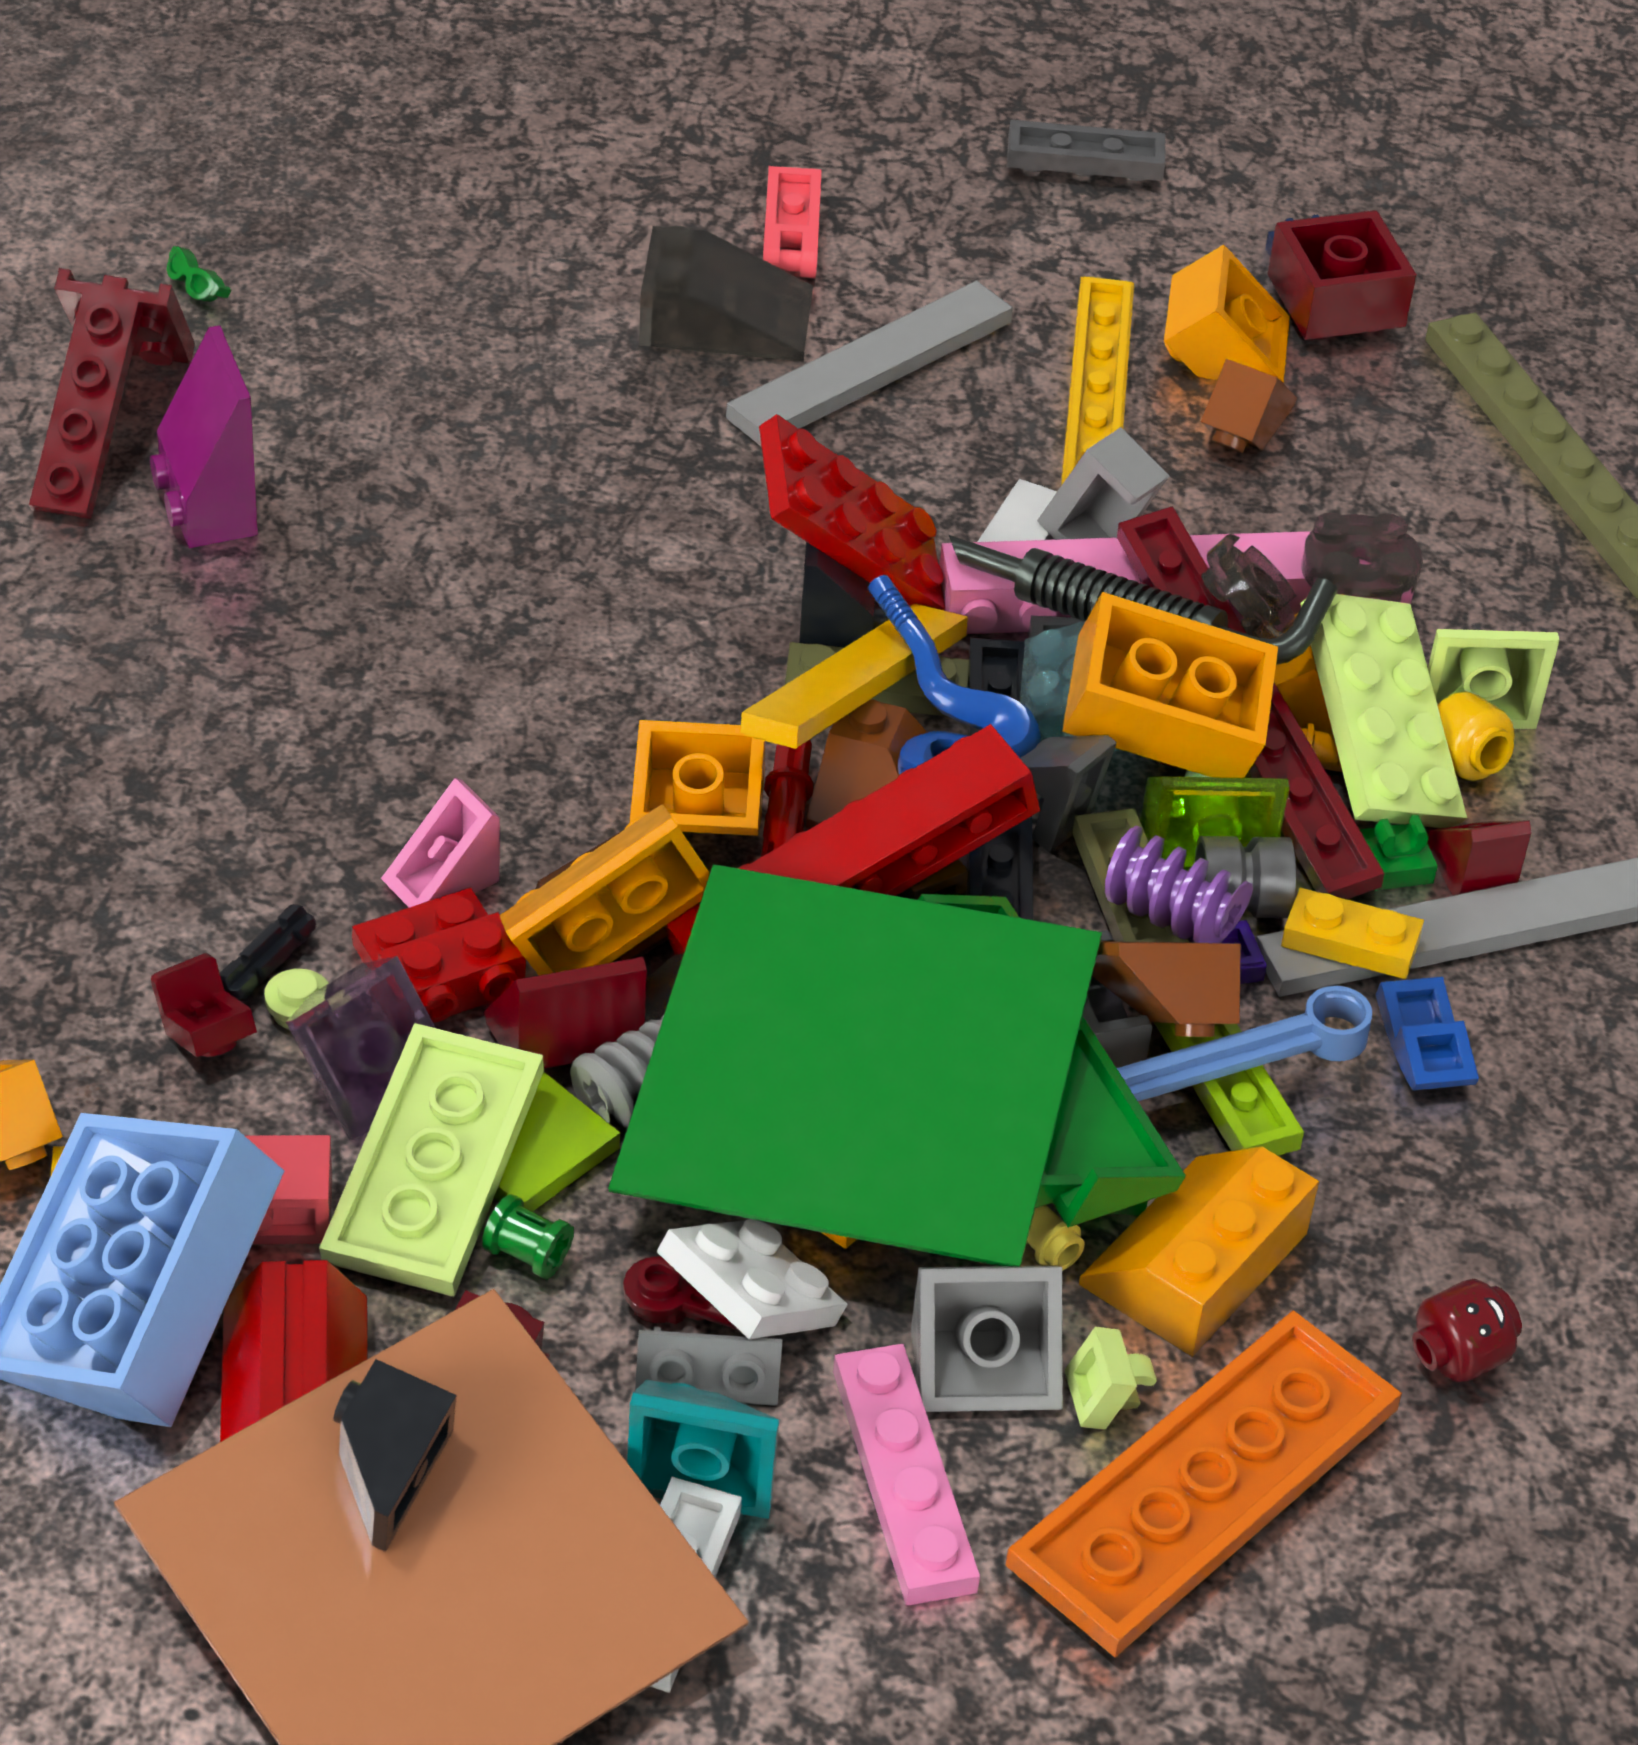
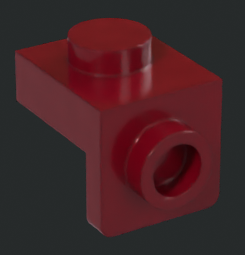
M201 954L156 972L151 976V984L166 1035L194 1056L210 1057L224 1054L237 1045V1040L257 1033L251 1008L224 990L217 961L210 954Z

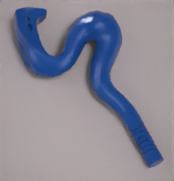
M881 575L875 578L869 584L868 590L911 650L915 660L918 683L928 701L941 713L981 730L992 724L1019 758L1035 749L1038 743H1040L1041 734L1034 715L1026 705L1006 695L962 687L948 680L942 670L934 641L888 575ZM932 731L907 740L901 748L898 758L899 775L910 768H916L947 750L957 740L967 737V735L947 731Z

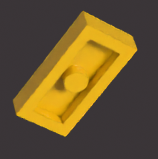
M1300 887L1284 927L1281 947L1406 980L1421 939L1424 919Z

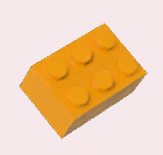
M1102 592L1078 634L1062 732L1075 736L1108 735L1117 742L1115 746L1117 749L1239 786L1266 744L1278 646Z

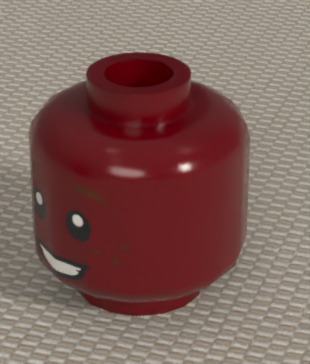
M1474 1278L1462 1281L1425 1299L1421 1303L1416 1314L1417 1331L1412 1335V1343L1419 1360L1427 1369L1431 1371L1438 1369L1446 1378L1458 1383L1465 1382L1508 1362L1513 1357L1517 1348V1337L1522 1332V1322L1514 1302L1502 1288L1498 1286L1491 1287L1489 1284Z

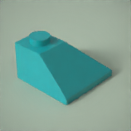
M646 1379L633 1392L630 1401L627 1463L654 1498L663 1499L671 1478L675 1477L742 1497L741 1514L769 1519L772 1507L779 1419L717 1392L697 1389L685 1383L669 1384Z

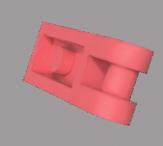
M769 166L762 275L778 276V271L800 272V278L816 279L822 169Z

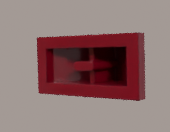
M1530 820L1475 822L1426 830L1428 834L1427 844L1452 896L1519 882L1532 833Z

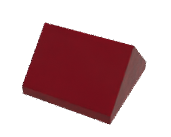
M644 957L517 979L484 1011L486 1024L500 1045L543 1055L544 1068L573 1063L578 1056L584 1053H595V1050L606 1042H617V1039L628 1031H639V1028L645 1023L647 969Z

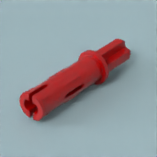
M810 740L796 749L782 745L776 746L773 771L769 772L766 776L764 790L769 800L765 815L761 857L785 844L795 834L803 832L805 802L813 795L814 783L808 775L812 750Z

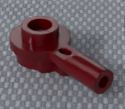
M663 1257L644 1258L634 1263L626 1272L623 1282L624 1297L634 1314L640 1319L650 1323L670 1322L675 1325L683 1321L685 1317L697 1321L706 1319L740 1331Z

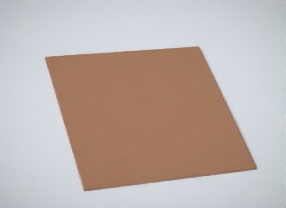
M495 1289L479 1296L114 1502L115 1508L279 1745H557L743 1629L749 1623ZM375 1359L457 1395L453 1433L386 1552L372 1546L339 1456L341 1424L333 1421L336 1406L348 1383L351 1380L362 1383Z

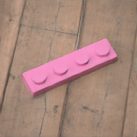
M904 1344L836 1354L834 1357L833 1374L906 1606L978 1593L980 1574Z

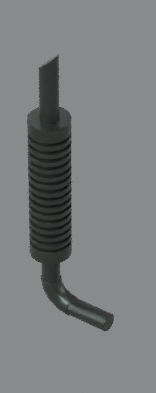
M949 535L960 564L1015 582V596L1019 600L1038 604L1040 607L1049 608L1055 612L1059 611L1061 614L1070 615L1072 618L1081 619L1086 622L1102 592L1278 646L1276 665L1288 663L1306 651L1313 642L1314 636L1338 591L1337 586L1331 581L1317 578L1293 625L1286 633L1273 639L1257 638L1227 628L1228 614L1224 610L1209 605L1205 606L1203 603L1193 602L1191 599L1182 598L1176 594L1172 595L1170 592L1161 591L1146 584H1139L1137 581L1128 580L1122 576L1118 577L1116 574L1107 573L1101 569L1096 570L1095 567L1085 566L1083 563L1064 559L1062 556L1053 555L1038 548L1030 549L1024 558L1020 559Z

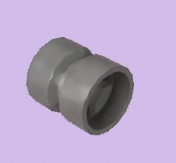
M1199 836L1195 849L1194 863L1199 858L1209 861L1206 881L1211 882L1224 869L1231 873L1227 892L1233 894L1244 881L1252 883L1253 891L1246 908L1254 918L1289 917L1294 904L1296 888L1295 852L1290 837H1252L1247 847H1243L1237 837Z

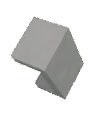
M1120 427L1085 451L1037 522L1055 540L1117 538L1118 523L1141 516L1170 475Z

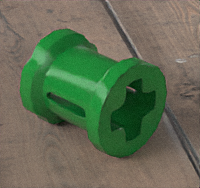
M508 1194L497 1204L488 1219L482 1237V1247L493 1255L504 1252L532 1266L533 1273L548 1280L560 1268L570 1250L574 1237V1226L562 1219L552 1222L524 1208L522 1198L514 1194Z

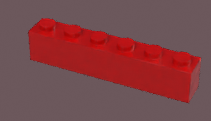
M992 724L971 736L957 740L947 750L916 768H910L902 772L892 782L862 799L852 801L830 818L807 831L795 834L785 844L752 863L740 866L738 869L896 896L1038 813L1040 807L1032 772ZM701 901L664 926L672 950L680 962H682Z

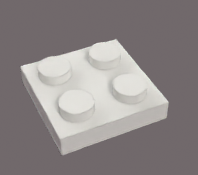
M747 1219L669 1229L657 1250L660 1256L749 1340L834 1327L848 1305L828 1286L827 1277L819 1269L799 1260L781 1243L782 1237L779 1232L760 1220Z

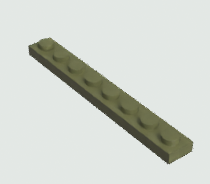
M1476 312L1430 322L1425 341L1638 600L1637 504Z

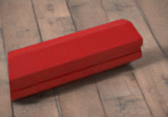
M304 1260V1264H286V1261H262L230 1293L224 1307L220 1442L368 1359L367 1295L328 1260Z

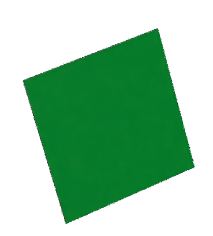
M713 864L608 1187L609 1192L991 1265L1020 1267L1096 963L1102 932Z

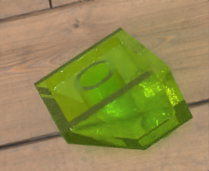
M1148 777L1140 822L1148 842L1155 835L1164 838L1161 858L1166 860L1177 847L1186 850L1183 869L1188 871L1194 864L1195 849L1199 836L1237 837L1243 847H1247L1252 837H1280L1290 788L1288 779Z

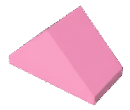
M454 778L381 879L408 907L470 887L474 893H477L499 882L500 817L463 780Z

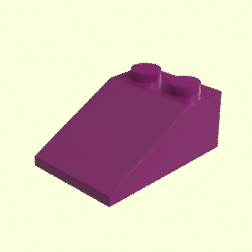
M213 326L208 328L157 429L159 454L150 456V467L157 490L166 489L167 491L164 493V502L171 527H181L188 548L258 535L251 397L221 326Z

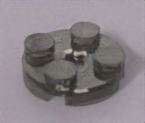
M1329 512L1323 513L1315 519L1313 530L1306 537L1301 569L1305 580L1311 587L1317 578H1324L1337 586L1338 591L1336 594L1400 602L1403 593L1410 589L1411 593H1413L1416 589L1423 557L1418 543L1407 533L1408 524L1397 515L1384 513L1374 517L1361 514L1340 515ZM1359 559L1366 560L1371 564H1360Z
M1234 534L1226 535L1207 552L1209 568L1201 575L1205 586L1218 600L1222 602L1229 600L1244 617L1241 623L1248 635L1266 639L1280 637L1293 625L1297 615L1294 616L1288 604L1297 596L1281 572L1262 552L1252 545L1243 553L1233 546L1240 537Z

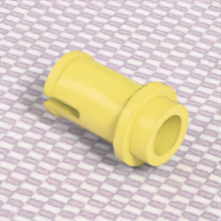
M1047 1205L1035 1208L1027 1243L1035 1250L1034 1256L1037 1263L1041 1266H1061L1063 1271L1079 1259L1085 1247V1242L1080 1237L1081 1229L1078 1225L1068 1228L1065 1222Z

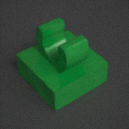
M1411 815L1408 824L1391 826L1387 818L1380 819L1375 828L1360 829L1385 873L1382 887L1375 889V891L1434 884L1438 865L1427 844L1428 834L1419 815Z

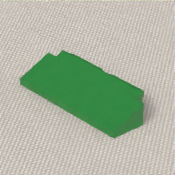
M921 894L918 899L920 901L1019 918L1007 897ZM1083 1015L1035 1207L1038 1208L1053 1203L1068 1228L1175 1192L1186 1177Z

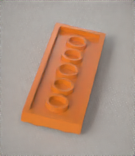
M1292 1310L1010 1546L1005 1566L1116 1658L1398 1410L1402 1393Z

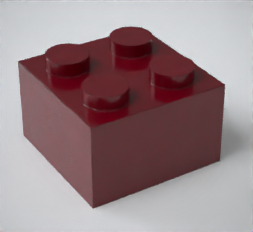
M1377 210L1276 222L1267 275L1305 340L1326 339L1332 336L1378 332L1386 329L1406 327L1417 274Z

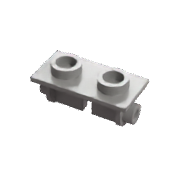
M654 1327V1331L639 1330L635 1390L647 1379L669 1384H689L697 1389L720 1393L740 1403L778 1405L782 1339L764 1337L749 1340L747 1337L665 1332L661 1331V1327Z

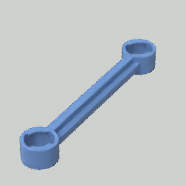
M1327 986L1311 994L1307 1000L1304 1014L1117 1068V1070L1139 1102L1308 1051L1326 1060L1347 1061L1359 1056L1366 1048L1372 1020V1007L1369 1001L1354 989L1344 986ZM1325 1018H1341L1349 1021L1355 1027L1346 1030L1333 1029L1324 1025Z

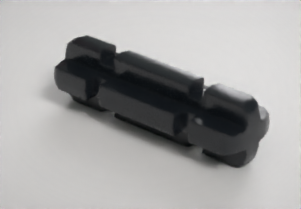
M299 904L289 905L277 917L274 923H271L239 954L236 960H232L220 972L224 990L243 1003L257 986H260L292 955L291 952L295 948H299L311 936L317 925L314 916L307 913L303 906Z

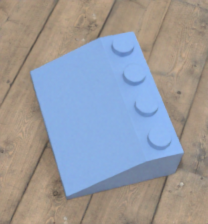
M80 1113L0 1284V1380L117 1419L172 1427L284 1170L237 1129Z

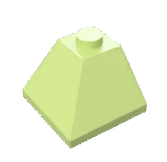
M1437 629L1428 665L1437 705L1440 701L1454 693L1466 691L1479 695L1503 710L1513 722L1514 729H1536L1559 644L1558 632Z

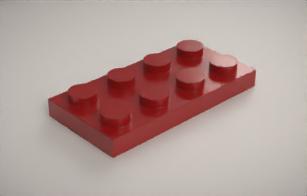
M778 414L759 425L772 520L869 583L881 575H888L909 607L913 604H919L939 610L946 609L942 589L944 575L938 563L934 540L936 527L932 518L924 509L912 506L896 495L887 484L882 481H875L856 468L847 457L843 455L838 456L816 441L810 432L803 428H797Z

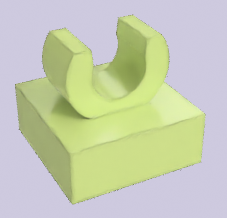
M1094 1327L1064 1370L1080 1427L1106 1430L1120 1409H1135L1140 1405V1399L1136 1390L1137 1384L1154 1386L1157 1382L1151 1360L1148 1356L1143 1354L1127 1355L1120 1329Z

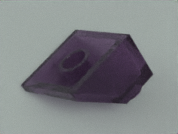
M398 956L361 963L312 993L286 1021L349 1140H356L369 1131L414 1023L435 1028Z

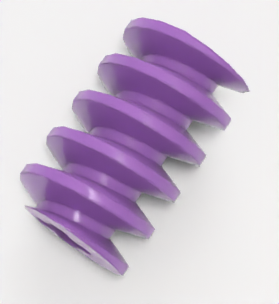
M1136 825L1129 829L1117 845L1108 867L1105 879V895L1107 900L1116 905L1127 902L1129 912L1140 917L1149 913L1152 924L1161 928L1171 925L1173 935L1185 940L1193 936L1195 943H1221L1243 916L1253 891L1252 883L1244 881L1231 894L1227 892L1231 879L1230 872L1222 869L1211 882H1208L1205 878L1209 861L1199 858L1186 871L1183 869L1186 859L1185 849L1177 847L1165 860L1161 858L1164 838L1155 835L1142 848L1139 846L1142 837V827Z

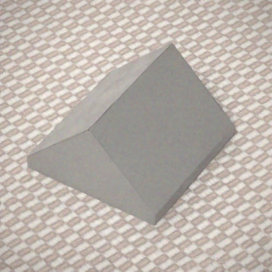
M1061 1266L924 1267L918 1269L911 1336L916 1383L926 1412L1063 1410Z

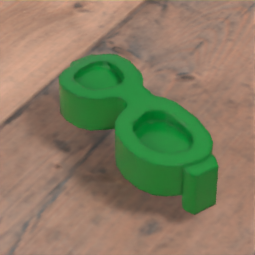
M179 246L172 247L167 263V274L173 280L186 282V291L192 298L212 302L218 297L224 299L229 297L232 291L231 288L224 286V281L215 271L199 268L198 261L190 249Z

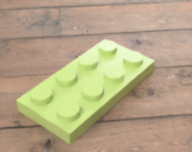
M1336 594L1310 645L1354 819L1379 822L1380 819L1388 818L1389 823L1408 824L1411 815H1419L1425 827L1444 828L1459 825L1467 819V814L1411 604Z
M414 1023L319 1247L321 1260H328L334 1266L455 1297L543 1075V1055Z

